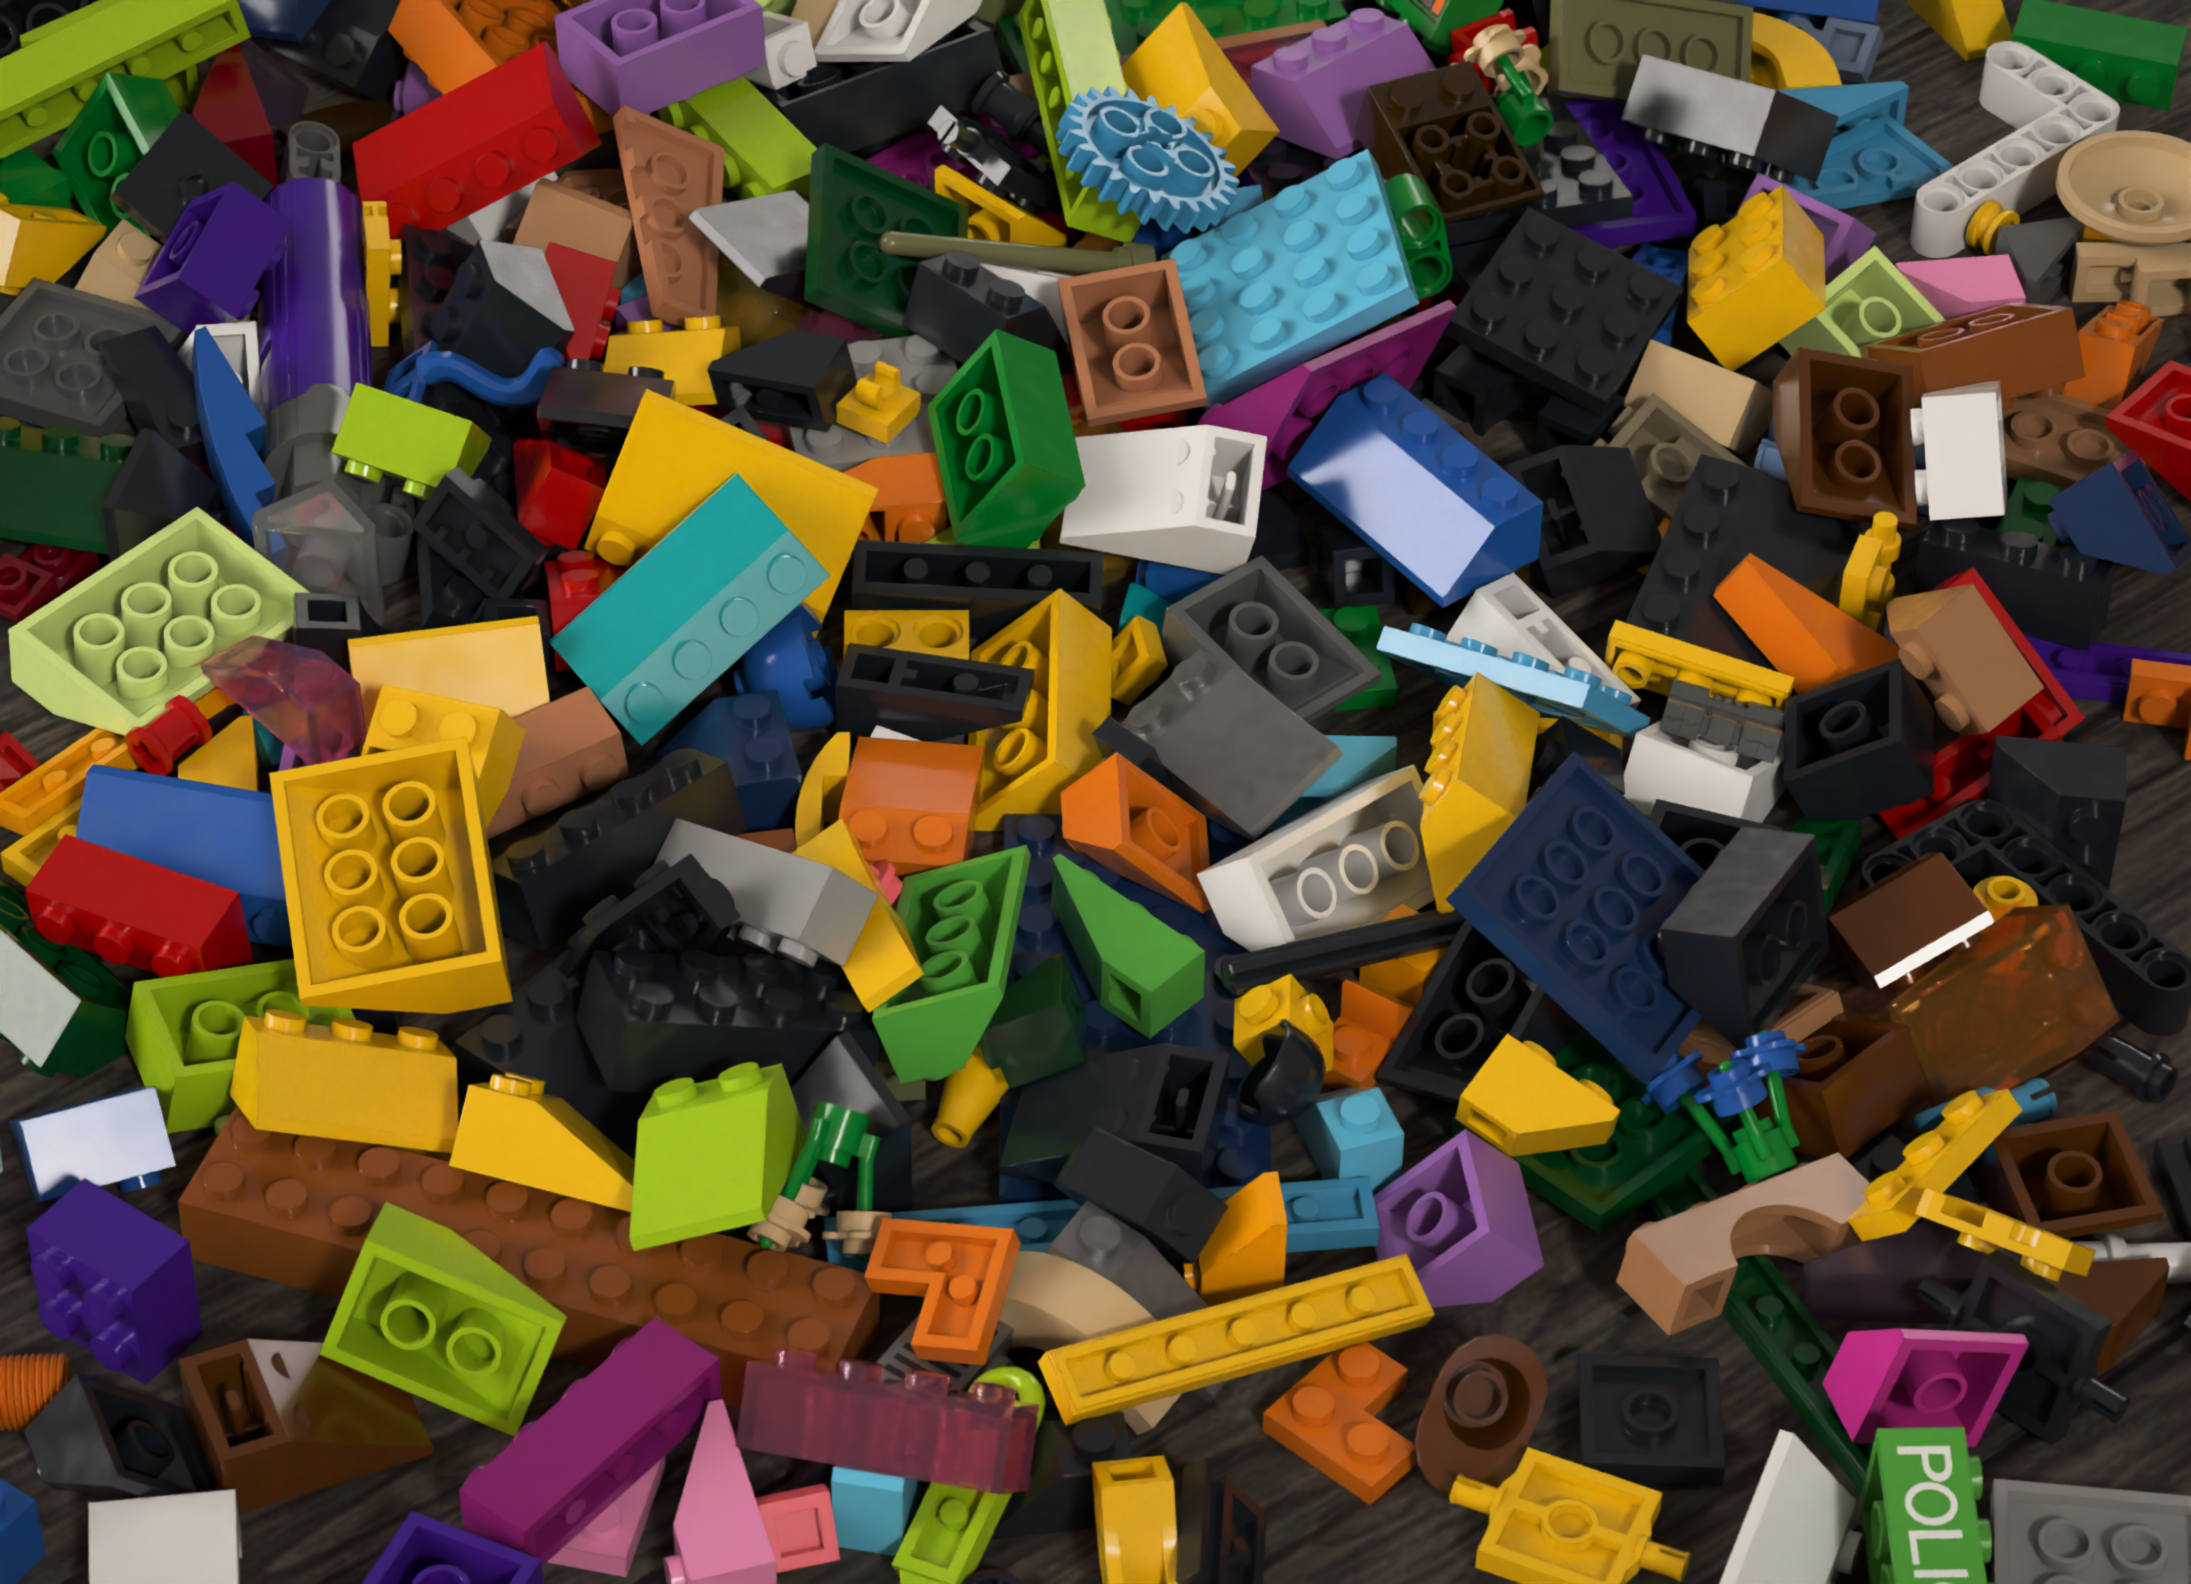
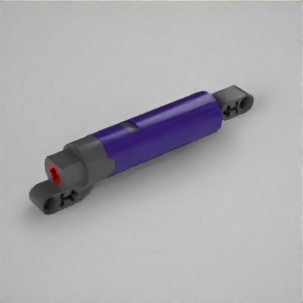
M302 121L290 127L278 175V186L262 200L292 221L282 238L287 243L283 256L269 272L264 271L258 281V291L260 292L258 297L261 415L267 423L264 444L262 445V462L276 483L274 502L282 506V536L297 546L311 550H330L348 544L351 571L367 583L389 585L396 583L402 577L415 530L411 526L415 519L414 496L402 492L405 481L383 474L380 483L377 484L344 472L347 462L331 452L356 382L373 387L369 300L366 296L364 274L366 267L363 261L362 246L363 208L359 203L357 195L352 194L345 186L340 184L341 160L338 135L333 129L324 124L314 121Z

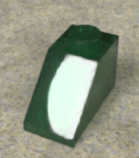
M1063 952L1048 957L1004 991L1003 999L979 1040L983 1056L989 1068L994 1070L1000 1067L1010 1089L1086 1062L1087 1008Z

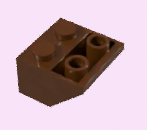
M1928 852L1831 908L1829 914H1826L1830 943L1855 986L1877 988L1878 991L1889 988L1891 993L1897 992L1925 976L1926 972L1922 964L1932 958L1946 955L1948 960L1978 946L1983 942L1979 931L1995 922L1988 909L1942 852Z

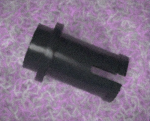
M2106 1030L2096 1040V1045L2117 1055V1060L2091 1049L2088 1057L2089 1068L2094 1071H2100L2133 1089L2137 1100L2143 1103L2150 1100L2161 1103L2169 1096L2176 1084L2178 1069L2171 1065V1059L2168 1055L2158 1053L2154 1056L2122 1039L2111 1030Z

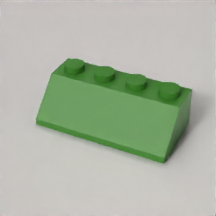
M1027 845L904 877L896 913L907 928L924 975L874 1009L872 1021L900 1084L920 1079L928 1081L940 1080L951 1075L956 1070L963 1069L1003 999L1031 858Z

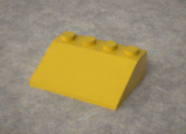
M646 388L596 512L584 549L600 555L604 560L614 565L632 567L737 472L830 574L829 578L801 602L808 604L812 608L822 625L879 488ZM819 630L811 632L814 638L817 637Z
M467 736L269 773L297 985L302 1006L450 1014L513 1002L479 781Z

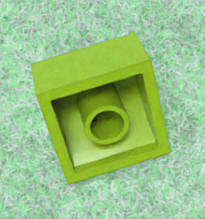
M356 382L331 452L347 462L344 472L377 484L380 483L383 474L405 481L402 492L427 501L444 475L456 467H459L471 478L488 451L492 438L470 420Z

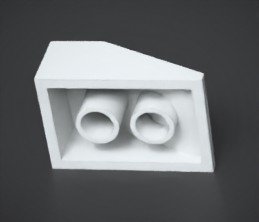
M839 0L814 50L815 59L817 62H910L977 13L983 0Z
M1988 381L1924 393L1921 397L1922 408L1911 409L1913 446L1925 445L1926 469L1915 470L1917 507L1929 506L1930 520L2005 515L2008 491L2000 381Z
M1662 720L1636 733L1624 772L1625 794L1623 796L1648 819L1656 799L1762 823L1787 788L1784 783L1785 732H1782L1773 763L1736 753L1738 745L1730 743L1728 747L1705 740V736L1701 734L1697 735L1695 741L1661 731L1659 728Z

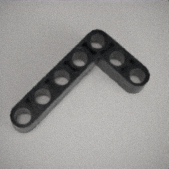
M1976 799L1967 802L1872 854L1864 861L1858 893L1928 852H1942L1972 891L1980 881L1993 876H2010L2025 882L2034 890L2038 899L2031 938L2145 1033L2156 1036H2170L2180 1032L2186 1026L2191 1006V958L2002 803L1989 799Z

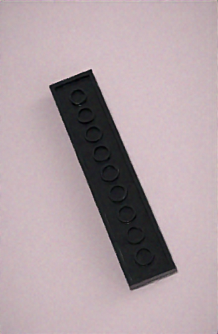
M404 223L396 238L401 240L402 268L401 275H398L404 359L432 339L438 345L431 330L433 314L436 308L443 304L456 280V274L460 265L467 261L474 248L472 245L449 238L440 231L433 229L425 230L408 223ZM414 359L410 368L405 372V375L416 368V359ZM442 381L432 385L426 384L420 404L470 420L492 438L488 451L471 479L473 481L477 478L484 480L517 510L513 446L517 439H527L526 417L515 416L503 406L483 400L460 385L450 381ZM414 497L415 518L427 502L417 497ZM416 531L422 628L434 629L466 624L475 614L484 598L489 597L483 595L475 584L446 557L435 552L428 544V541ZM541 582L516 599L542 600Z

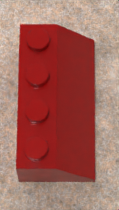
M546 40L354 142L352 145L361 207L363 208V201H386L390 239H396L404 223L425 230L433 229L440 231L584 156L600 146L602 142Z

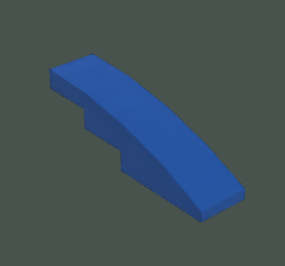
M204 326L194 332L192 366L197 416L210 470L215 483L218 485L220 497L237 537L276 567L282 569L285 542L266 513L273 508L276 483L257 452L262 450V445L264 444L267 423L210 332Z

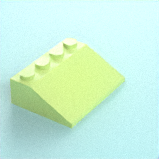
M195 507L8 629L12 682L54 715L126 736L134 727L144 728L165 711V703L171 698L181 695L194 702L292 636L295 592H310L199 507Z

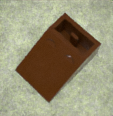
M245 1339L178 1359L187 1418L216 1490L235 1489L239 1514L433 1455V1445L410 1393L319 1355L323 1343Z

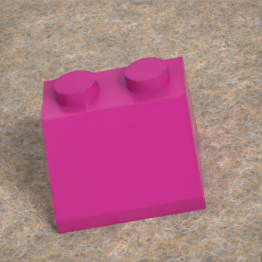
M1921 1329L1847 1332L1822 1384L1852 1443L1873 1444L1877 1428L1964 1427L1967 1447H1976L2027 1350L2029 1342L2024 1334Z

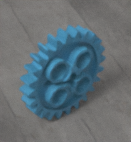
M1107 86L1103 94L1092 87L1087 95L1081 93L1076 95L1074 101L1069 103L1058 123L1060 128L1055 138L1062 142L1058 149L1059 154L1070 158L1066 166L1067 169L1083 173L1084 176L1080 184L1084 187H1097L1100 190L1098 195L1099 201L1103 202L1111 199L1118 203V213L1124 215L1129 210L1136 212L1141 224L1146 225L1148 220L1153 218L1156 219L1164 231H1168L1174 222L1184 233H1189L1192 226L1203 232L1206 231L1210 223L1215 226L1219 224L1221 218L1226 215L1237 196L1235 190L1239 180L1232 176L1236 166L1223 160L1228 151L1222 147L1211 146L1210 142L1214 135L1211 132H1198L1195 130L1196 119H1180L1176 116V106L1170 105L1166 109L1158 107L1157 101L1152 95H1149L1146 101H1141L1136 93L1129 88L1122 97L1112 86Z

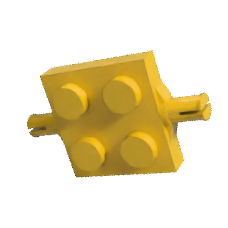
M1530 1447L1527 1448L1516 1472L1498 1488L1464 1477L1462 1474L1457 1476L1453 1484L1449 1503L1489 1515L1488 1528L1477 1549L1475 1568L1521 1584H1626L1643 1568L1675 1579L1681 1583L1689 1566L1691 1553L1651 1541V1530L1661 1509L1662 1492Z

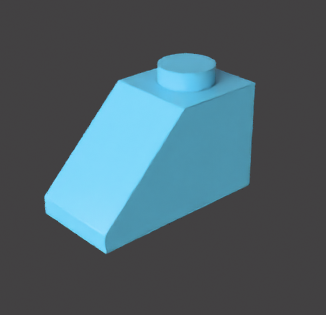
M1347 1087L1320 1094L1305 1113L1292 1120L1323 1180L1369 1177L1374 1196L1401 1176L1404 1133L1379 1087Z

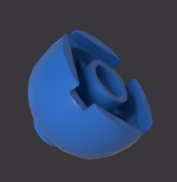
M804 602L795 607L743 654V668L734 670V681L738 695L777 690L789 731L799 733L819 730L836 724L835 684L839 675L831 647L823 649L820 642L811 633L823 628L812 608Z

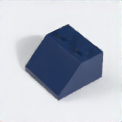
M777 690L714 699L654 754L656 764L673 751L692 748L728 762L747 826V830L740 834L792 828L793 832H795V817L802 787V774Z

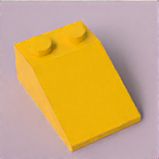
M1180 2L1121 66L1125 84L1136 93L1139 100L1146 101L1148 96L1152 95L1155 97L1158 107L1166 109L1168 106L1174 105L1177 109L1176 116L1180 119L1194 118L1197 120L1194 126L1195 130L1198 132H1211L1214 137L1210 145L1222 147L1228 151L1223 160L1236 166L1232 175L1235 178L1280 132L1186 2Z
M506 1072L505 1076L492 1074L490 1082L470 1084L468 1086L449 1166L631 1212L635 1161L560 1097L544 1094L545 1081Z

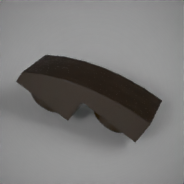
M386 100L348 102L328 106L294 118L278 127L276 138L286 146L290 127L295 123L314 121L324 124L333 129L339 137L341 164H350L353 154L352 144L400 119L402 116Z

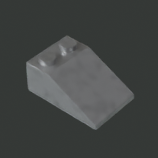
M1199 649L1190 658L1178 664L1172 675L1146 700L1134 706L1129 712L1128 717L1121 723V725L1155 748L1177 796L1205 815L1206 818L1252 841H1255L1343 755L1335 743L1237 667Z

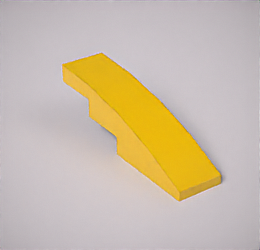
M842 818L791 853L832 866L879 894L845 966L842 967L860 1002L869 1013L924 975L904 922L891 907L881 880L866 862L857 837Z

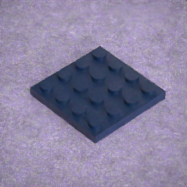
M1574 751L1558 767L1445 900L1645 1085L1662 1070L1702 1018L1699 1013L1669 986L1665 958L1659 955L1657 940L1662 922L1670 917L1687 896L1691 886L1696 884L1706 871Z

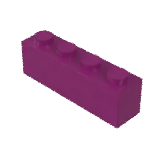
M654 1317L634 1336H627L622 1339L613 1349L610 1357L586 1378L574 1381L565 1391L562 1399L541 1418L525 1424L516 1434L513 1442L492 1461L478 1466L469 1474L463 1486L459 1489L463 1530L542 1559L543 1566L703 1422L708 1403L721 1399L719 1358Z

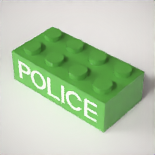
M1964 1427L1877 1428L1859 1504L1869 1584H1998L1997 1582H1987L1984 1563H1989L1991 1560V1527L1987 1518L1977 1517L1975 1500H1980L1982 1495V1466L1979 1456L1968 1455Z

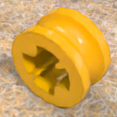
M1995 200L1986 201L1978 208L1970 220L1966 231L1967 244L1975 249L1983 247L1986 255H1994L1998 228L2020 224L2019 214L2011 209L2003 211L2002 205Z

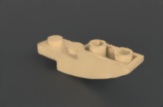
M2191 239L2185 241V243L2169 245L2076 242L2068 287L2071 302H2117L2118 300H2127L2149 306L2152 309L2150 316L2190 314Z

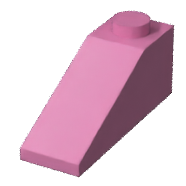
M723 1399L710 1401L707 1406L673 1524L675 1555L664 1557L667 1584H777L776 1560Z

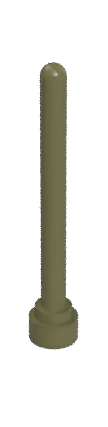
M896 231L885 232L879 239L880 249L888 255L931 259L947 254L950 251L958 250L974 255L983 264L1090 274L1156 262L1153 245L1138 242H1126L1123 247L1116 246L1112 252Z

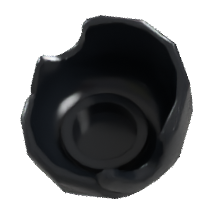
M1285 1018L1279 1022V1025L1285 1031V1035H1264L1262 1043L1265 1056L1251 1067L1239 1084L1236 1105L1248 1120L1257 1125L1274 1126L1296 1119L1305 1113L1316 1100L1323 1084L1326 1065L1320 1047L1303 1030Z

